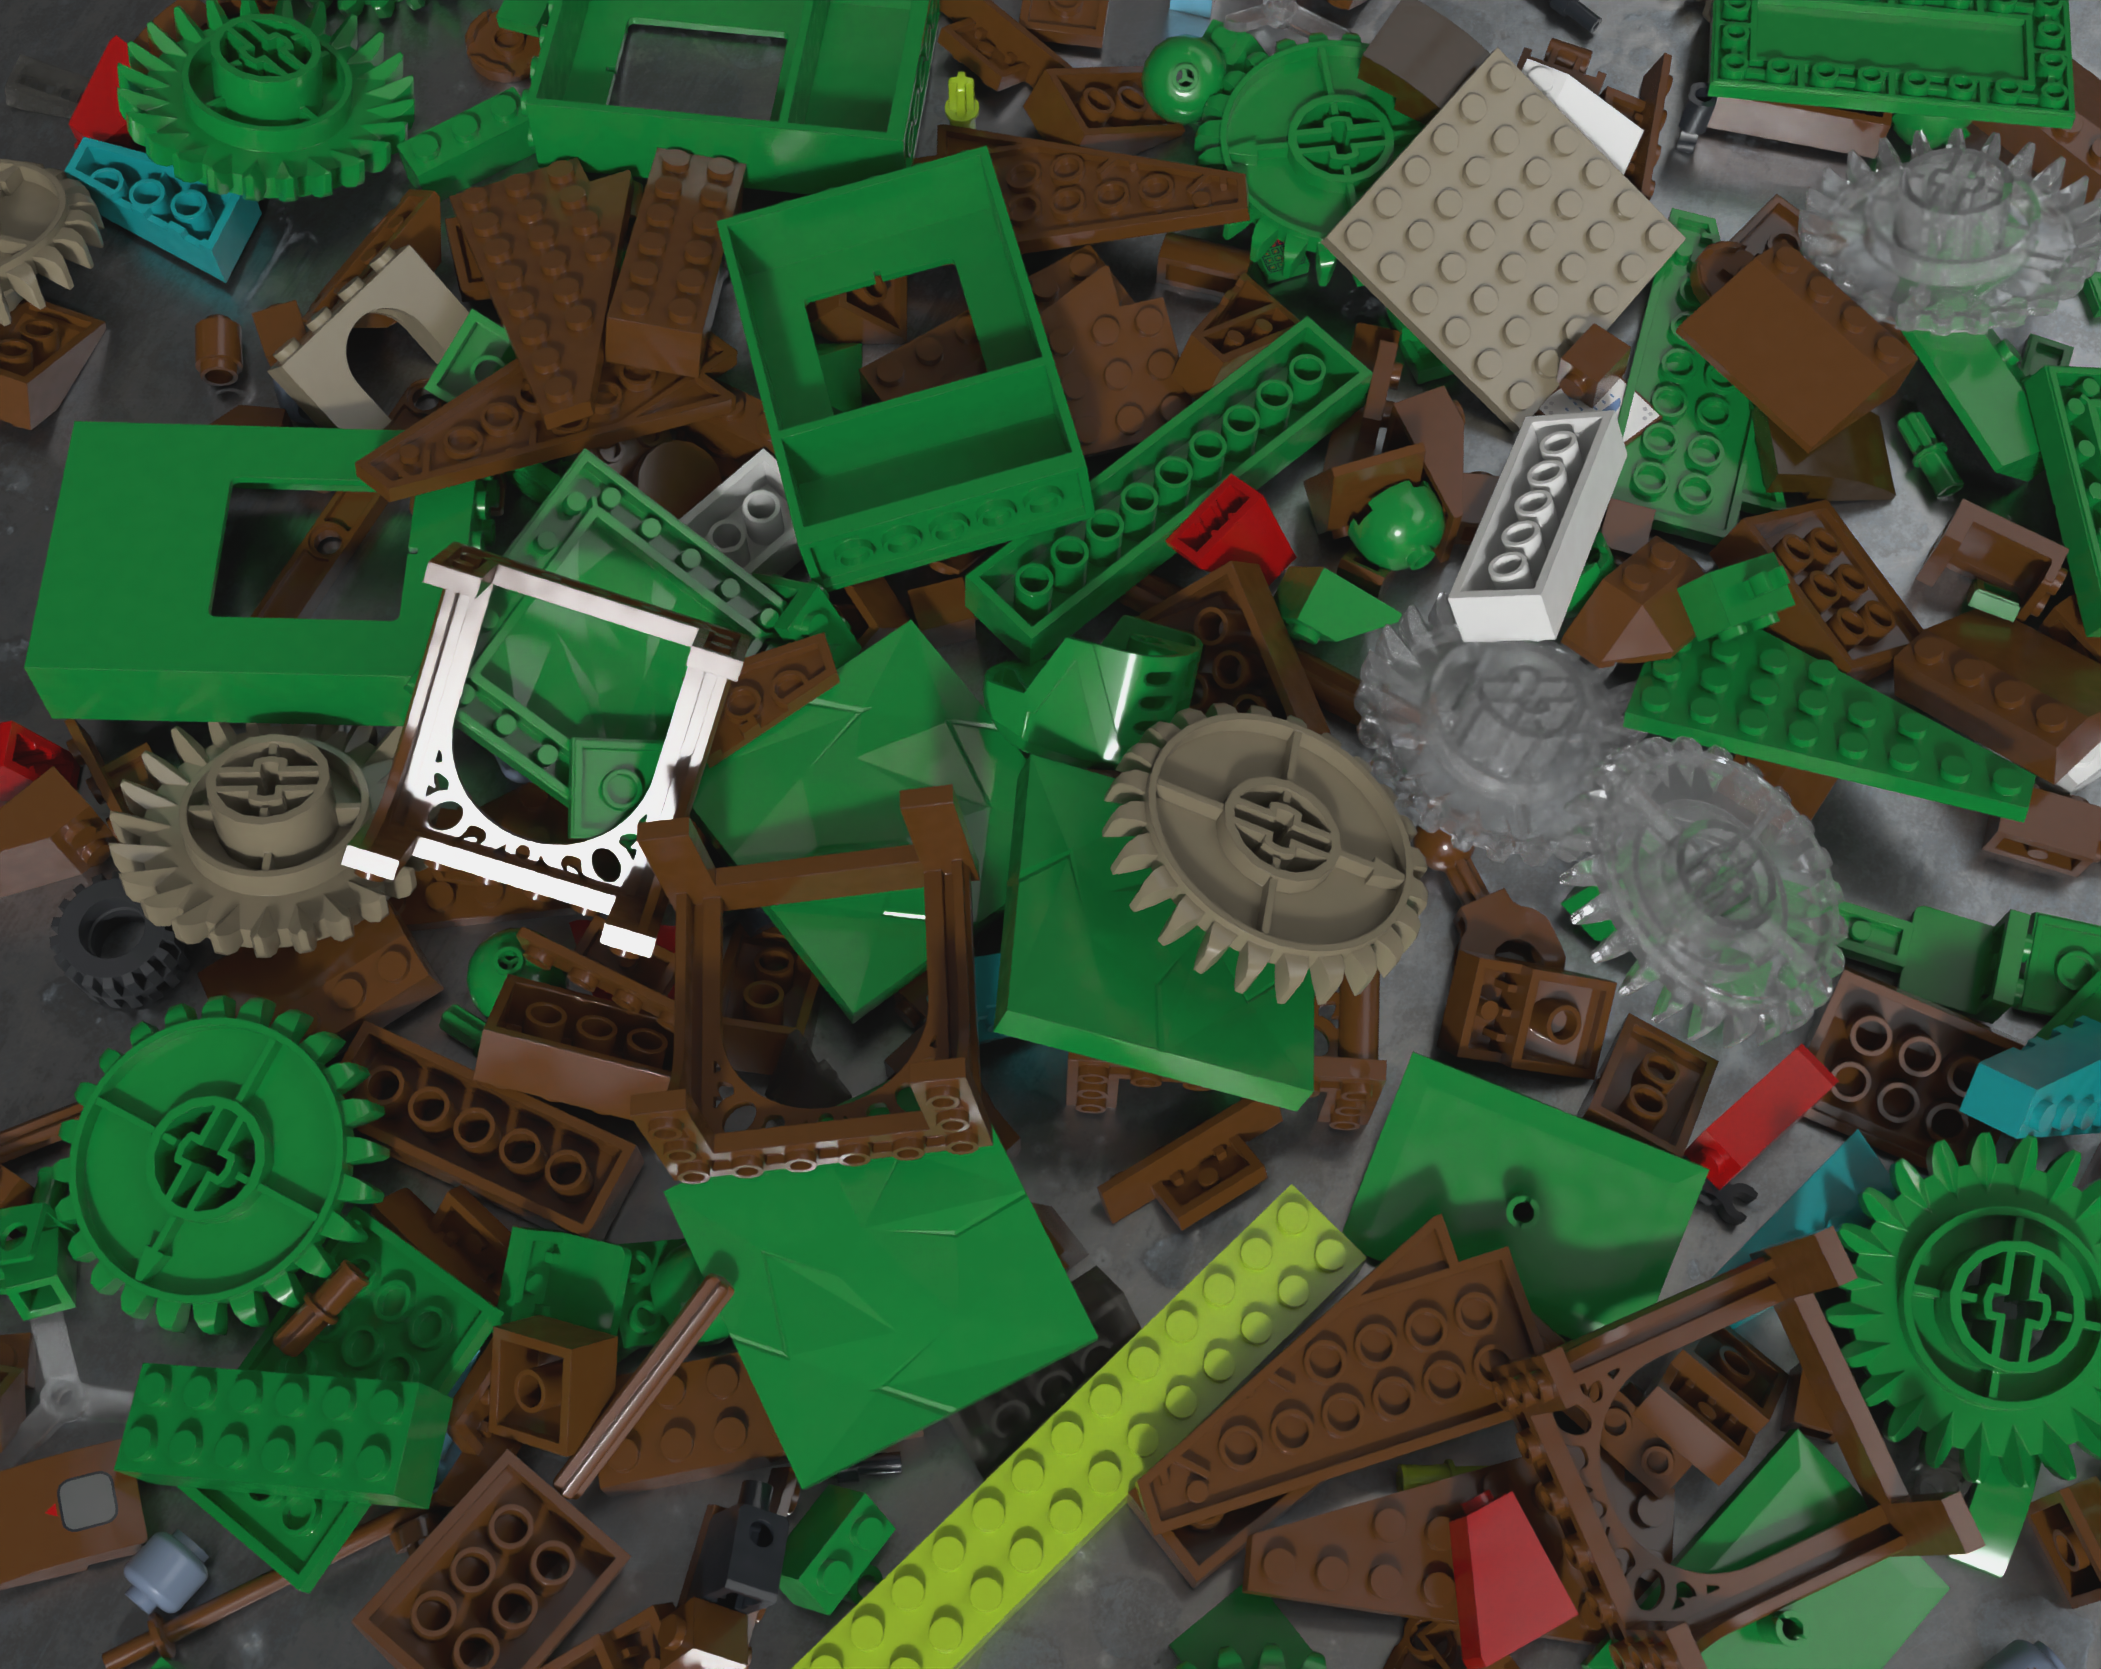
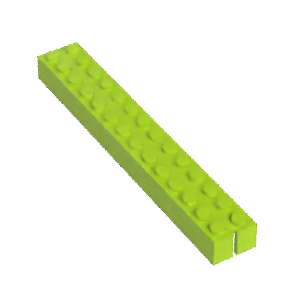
M1291 1184L791 1669H960L1126 1504L1128 1492L1136 1487L1135 1482L1270 1362L1361 1271L1367 1257Z

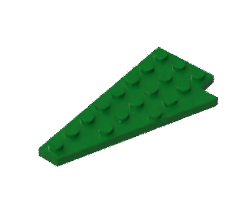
M1672 208L1668 220L1686 239L1653 276L1627 378V386L1618 417V424L1623 437L1635 390L1663 418L1660 422L1647 427L1641 436L1625 447L1628 455L1611 498L1655 509L1656 512L1651 529L1716 546L1737 525L1740 511L1760 515L1786 509L1783 492L1766 493L1751 414L1756 405L1676 333L1678 326L1702 306L1692 291L1689 277L1692 264L1708 245L1721 240L1715 218Z
M1750 625L1746 626L1748 633L1730 641L1721 643L1717 635L1698 642L1697 637H1695L1670 659L1644 662L1625 711L1623 727L2023 823L2029 809L2036 775L1842 673L1834 663L1828 660H1818L1763 630L1753 632Z

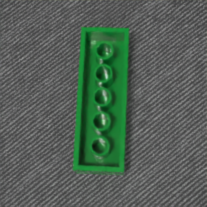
M143 1363L114 1471L157 1485L429 1509L454 1398L419 1382Z

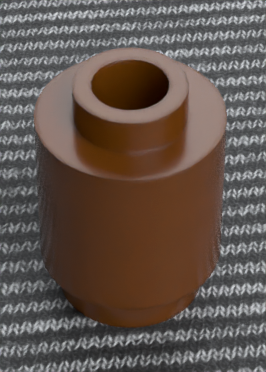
M220 314L210 315L195 325V368L200 373L202 381L214 386L231 385L238 380V374L243 369L242 328L228 316Z

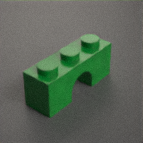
M59 1227L42 1231L36 1255L31 1261L0 1265V1295H8L23 1321L76 1307L77 1261L73 1260L68 1250V1243ZM26 1236L5 1241V1249H15L24 1241Z

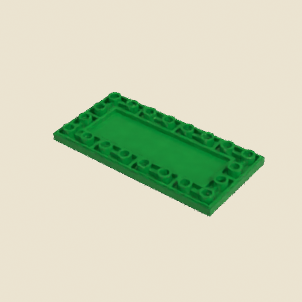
M1711 0L1707 96L2071 129L2076 115L2069 0Z

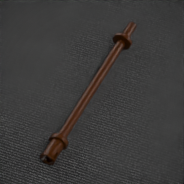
M439 1487L433 1489L429 1509L396 1507L356 1527L331 1564L391 1535L394 1529L412 1519L447 1507L440 1504L435 1498V1493ZM271 1569L169 1621H165L160 1614L154 1612L148 1615V1631L102 1653L106 1669H122L156 1651H159L162 1657L173 1659L176 1654V1641L290 1585V1583L274 1569Z

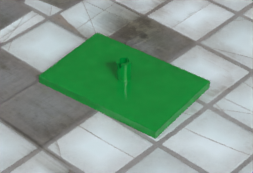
M1413 1051L1342 1233L1364 1255L1382 1262L1429 1219L1442 1214L1458 1261L1508 1246L1531 1311L1557 1334L1573 1340L1657 1303L1709 1169ZM1527 1201L1532 1206L1531 1212L1526 1216H1517L1513 1213V1209L1518 1203Z
M354 1205L347 1217L356 1222L368 1234L369 1237L366 1243L354 1244L330 1238L324 1249L331 1255L338 1266L341 1265L344 1259L351 1261L368 1277L370 1283L337 1315L339 1321L335 1325L328 1324L296 1357L287 1356L281 1352L272 1340L274 1334L298 1310V1308L283 1305L238 1369L419 1382L448 1395L504 1312L368 1212ZM306 1272L300 1280V1284L305 1294L307 1292L314 1293L327 1279ZM177 1486L296 1589L310 1594L371 1506V1504Z
M1790 1429L1674 1558L1670 1565L1687 1571L1707 1574L1738 1570L1868 1509V1506L1863 1496L1799 1429ZM1890 1556L1722 1637L1704 1650L1701 1655L1707 1669H1882L1948 1592L1950 1587L1920 1556ZM1659 1577L1636 1601L1640 1609L1647 1611L1657 1603L1661 1592ZM1683 1582L1676 1584L1677 1595L1673 1609L1681 1605L1677 1599L1678 1597L1688 1598L1692 1596L1690 1588ZM1707 1585V1592L1715 1589V1586ZM1609 1634L1600 1641L1580 1664L1584 1669H1617L1609 1652V1645L1613 1644Z

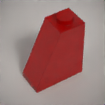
M117 35L109 41L68 123L77 140L74 144L75 149H77L83 137L140 151L144 147L134 142L127 130V121L119 110L117 87L120 88L117 66L118 63L130 67L127 43Z
M1232 473L1165 540L1168 546L1199 569L1208 572L1216 570L1229 561L1259 564L1268 586L1297 558L1264 496Z
M14 721L0 723V801H10L52 766L58 770L75 790L77 789L81 767L75 761L70 751Z
M1800 1044L1708 1126L1685 1150L1684 1154L1690 1161L1709 1169L1706 1178L1720 1191L1788 1132L1839 1080L1803 1044Z
M1490 1489L1485 1490L1461 1503L1460 1505L1465 1514L1449 1522L1462 1659L1467 1669L1488 1667L1579 1615L1513 1491L1494 1497Z

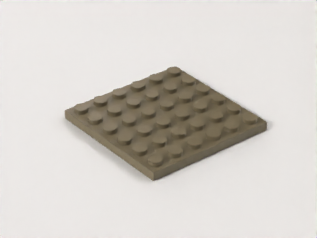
M1497 47L1322 239L1321 243L1515 433L1521 429L1525 417L1533 416L1560 385L1556 379L1561 357L1594 323L1607 331L1686 238Z

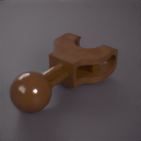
M1449 809L1435 810L1425 815L1416 826L1418 833L1413 838V846L1418 848L1426 857L1427 867L1446 873L1462 904V907H1460L1453 919L1459 933V943L1452 957L1453 972L1459 949L1494 956L1499 953L1511 952L1522 956L1526 962L1564 970L1566 956L1548 918L1533 908L1520 906L1513 902L1505 888L1489 894L1471 860L1476 847V834L1470 821L1461 813Z

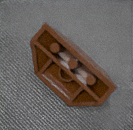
M409 189L400 199L401 202L394 209L390 210L372 229L316 296L301 320L306 324L323 307L326 306L331 310L342 300L337 295L340 289L356 276L363 280L373 270L369 262L388 246L396 250L410 245L434 272L442 262L440 196L432 190ZM368 313L362 316L353 328H388L397 321L381 314Z
M1656 535L1601 581L1564 633L1561 643L1598 668L1612 667L1615 662L1641 663L1670 659L1696 637L1677 588L1707 574V572L1694 559Z

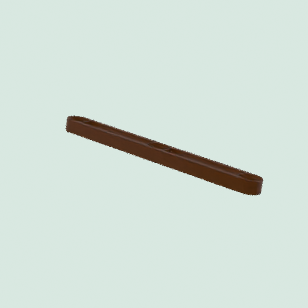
M429 378L419 379L406 389L388 416L392 421L383 430H406L447 404V402L439 399L438 404L429 410H421L415 407L417 400L421 396L432 394L424 389ZM336 491L250 617L310 619L389 501L377 492ZM327 537H337L342 540L340 548L332 554L325 555L317 551L319 543Z

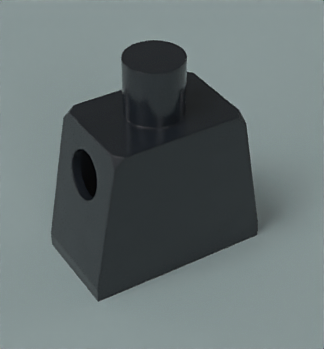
M744 1480L742 1481L737 1504L713 1515L706 1532L686 1602L693 1597H697L747 1615L776 1604L790 1523L786 1517L769 1512L774 1492L773 1486L762 1481Z

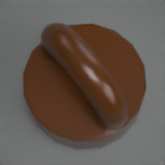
M432 1511L394 1529L389 1538L396 1554L408 1552L410 1557L441 1523L443 1519L440 1512Z

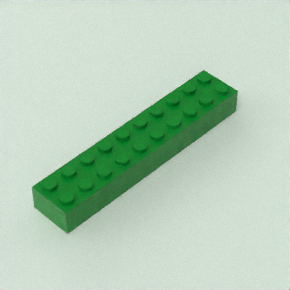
M1306 316L1090 481L1096 517L1012 540L965 576V607L1029 668L1060 645L1066 637L1078 631L1175 555L1177 552L1169 547L1165 540L1231 473L1257 490L1365 406L1373 372L1312 319Z

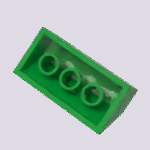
M1959 298L1907 319L1898 325L1995 472L2028 482L2045 470L2024 382L2032 375H2024L2017 365L2021 360V356L2016 348L2007 339L2000 340L1993 330L1997 321L1982 303L1975 305Z

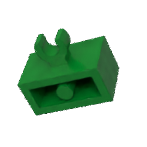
M1774 552L1709 572L1677 588L1698 642L1717 635L1721 643L1730 641L1748 633L1747 625L1751 626L1753 632L1762 630L1780 622L1777 613L1796 605L1788 587L1790 581L1783 565L1779 566Z
M828 1484L787 1537L779 1589L794 1605L829 1616L842 1599L857 1605L863 1599V1596L858 1592V1582L862 1577L876 1584L883 1580L880 1570L876 1566L871 1565L870 1562L896 1528L866 1493Z

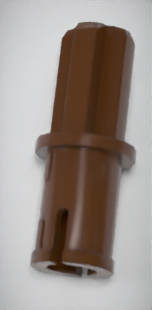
M344 1259L341 1265L314 1293L307 1292L303 1296L305 1303L274 1334L272 1339L274 1344L287 1356H298L328 1324L335 1325L339 1321L337 1315L370 1283L368 1277L355 1264Z

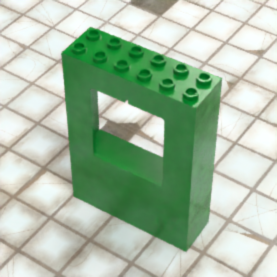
M549 0L548 24H542L540 29L539 56H533L531 61L530 89H524L521 97L522 115L529 119L528 145L529 148L535 149L539 168L547 167L556 161L577 157L584 172L613 175L630 170L632 177L648 178L657 147L669 150L679 149L690 154L712 158L722 157L733 162L746 164L744 188L812 195L828 188H837L868 179L874 175H883L913 166L941 14L940 0ZM632 24L787 39L770 121L609 105L615 82V74H617L629 26Z
M987 146L964 150L957 154L929 162L917 163L912 167L883 175H874L862 181L837 188H828L819 193L794 200H785L776 205L747 213H739L733 217L716 221L798 547L811 581L818 583L827 592L1096 517L1087 465ZM954 264L957 268L987 373L834 415L806 306L810 302L875 285V276L881 275L882 281L885 282L942 265Z
M74 421L24 669L53 719L403 727L412 697L403 687L421 665L443 588L423 582L428 562L454 541L487 551V547H494L496 526L494 518H490L491 508L499 507V480L493 479L492 475L415 496L408 548L410 553L417 554H407L400 615L394 621L211 616L232 488L376 492L357 477L355 462L405 430Z

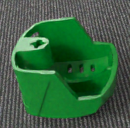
M1123 615L1101 644L1069 636L1064 639L1050 659L1042 658L1030 668L1020 659L992 666L986 671L982 688L984 706L996 729L1012 746L1028 754L1084 770H1116L1127 750L1140 741L1148 728L1158 722L1170 723L1177 712L1190 707L1203 643L1192 634L1140 618Z

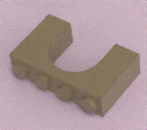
M410 245L393 250L390 246L383 249L369 262L373 270L363 280L356 276L340 289L337 295L342 300L331 310L326 306L320 309L306 322L305 325L310 330L299 341L292 337L273 354L277 362L267 372L319 428L383 430L392 421L356 382L348 366L346 357L348 336L355 323L362 316L374 313L394 319L411 334L436 364H439L469 314L466 308Z

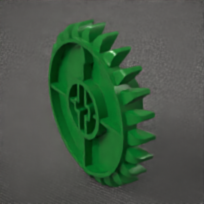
M206 0L208 29L204 31L198 27L194 20L179 5L174 7L175 31L178 42L153 21H149L147 23L150 52L130 40L127 43L130 67L118 63L120 88L117 87L119 110L127 121V130L134 142L146 147L148 158L155 164L165 167L173 165L174 177L189 183L199 181L207 185L208 192L219 195L230 192L243 195L245 200L260 201L263 198H279L283 202L297 201L299 197L309 195L321 198L333 195V189L340 186H345L346 188L359 186L365 183L366 171L371 173L381 172L390 165L391 155L399 152L396 145L408 140V130L412 128L415 121L414 77L412 74L403 78V54L401 51L383 62L384 33L378 31L357 49L358 23L357 16L354 14L348 16L332 37L326 35V6L321 1L315 4L303 25L293 19L291 0H278L274 14H260L255 0H241L240 17L230 20L217 0Z
M1322 32L1310 33L1308 43L1297 45L1294 40L1288 38L1276 41L1275 53L1271 56L1264 52H1253L1245 59L1244 73L1239 70L1229 71L1223 77L1224 94L1209 97L1203 108L1202 122L1204 124L1199 126L1195 135L1194 152L1205 151L1198 157L1196 166L1246 174L1250 221L1224 224L1223 237L1229 240L1253 222L1255 228L1252 235L1249 259L1254 263L1272 247L1277 239L1284 242L1282 276L1290 278L1306 251L1316 253V273L1319 286H1327L1337 262V258L1321 243L1322 239L1425 126L1394 110L1396 102L1394 96L1357 78L1362 55L1370 45L1362 43L1361 37L1357 33L1346 32L1342 36V40H1329L1327 35ZM1352 274V276H1353V278H1354V281H1355L1357 287H1359V286H1364V285Z
M226 995L210 997L202 1008L201 1019H198L196 1010L193 1007L181 1003L169 1007L165 1016V1029L161 1031L156 1026L144 1021L132 1027L130 1041L133 1048L125 1054L107 1048L99 1057V1065L105 1075L97 1085L89 1082H80L74 1093L77 1102L84 1107L79 1120L69 1119L62 1122L58 1136L63 1141L71 1144L70 1157L60 1159L53 1165L52 1179L68 1183L70 1195L60 1200L55 1207L57 1221L72 1225L78 1224L80 1231L71 1238L68 1245V1250L73 1260L89 1263L96 1258L99 1260L92 1270L90 1283L98 1293L112 1296L125 1283L121 1294V1309L132 1318L145 1320L157 1298L155 1313L159 1325L168 1331L185 1333L190 1308L193 1305L194 1319L200 1330L210 1335L227 1336V1304L230 1303L234 1314L244 1324L251 1327L264 1328L269 1326V1316L263 1292L268 1291L272 1298L283 1305L299 1309L305 1303L303 1299L305 1292L295 1272L301 1268L307 1273L328 1279L339 1267L331 1255L322 1247L327 1237L347 1243H366L369 1237L368 1234L356 1222L341 1212L345 1203L373 1204L383 1202L385 1193L368 1182L352 1177L355 1165L371 1164L390 1158V1149L375 1142L354 1137L353 1129L369 1124L383 1117L386 1113L383 1106L374 1102L354 1098L345 1100L343 1094L357 1087L371 1075L367 1068L351 1062L336 1063L327 1068L324 1066L345 1045L346 1041L342 1037L332 1032L322 1031L310 1035L302 1043H299L309 1029L314 1017L298 1009H289L279 1015L269 1027L276 1003L266 998H250L241 1006L236 1019V1001Z
M1990 1132L1979 1133L1970 1140L1966 1150V1163L1963 1166L1958 1165L1953 1151L1945 1140L1931 1144L1927 1149L1926 1165L1929 1176L1926 1178H1922L1917 1170L1903 1158L1892 1163L1889 1168V1176L1897 1195L1890 1199L1872 1187L1863 1188L1858 1194L1857 1200L1862 1211L1871 1220V1223L1867 1228L1850 1223H1843L1837 1226L1836 1233L1843 1247L1854 1254L1851 1264L1858 1278L1838 1287L1846 1290V1303L1835 1304L1822 1311L1828 1325L1835 1328L1849 1329L1851 1341L1841 1345L1839 1348L1848 1367H1862L1863 1372L1867 1376L1857 1385L1867 1407L1884 1401L1891 1408L1883 1422L1881 1430L1883 1437L1889 1442L1895 1443L1907 1437L1914 1429L1922 1432L1919 1443V1459L1923 1465L1933 1469H1937L1943 1463L1952 1447L1959 1449V1466L1963 1477L1968 1482L1983 1484L1986 1479L1991 1456H1998L2001 1470L2008 1482L2019 1488H2030L2031 1455H2038L2044 1467L2054 1477L2066 1481L2077 1478L2074 1459L2068 1445L2076 1443L2084 1452L2095 1459L2101 1460V1178L2086 1184L2081 1190L2072 1185L2081 1161V1153L2074 1149L2059 1154L2048 1164L2044 1172L2036 1170L2038 1141L2035 1136L2027 1135L2026 1138H2020L2013 1144L2008 1151L2005 1163H1997L1995 1145ZM1982 1262L1979 1285L1968 1286L1963 1291L1968 1275ZM2039 1286L2041 1287L2043 1293H2038ZM2004 1296V1302L2016 1304V1319L2005 1320L2006 1314L1992 1311L1993 1297ZM1964 1321L1973 1322L1971 1335ZM2044 1330L2040 1341L2030 1350L2032 1331Z

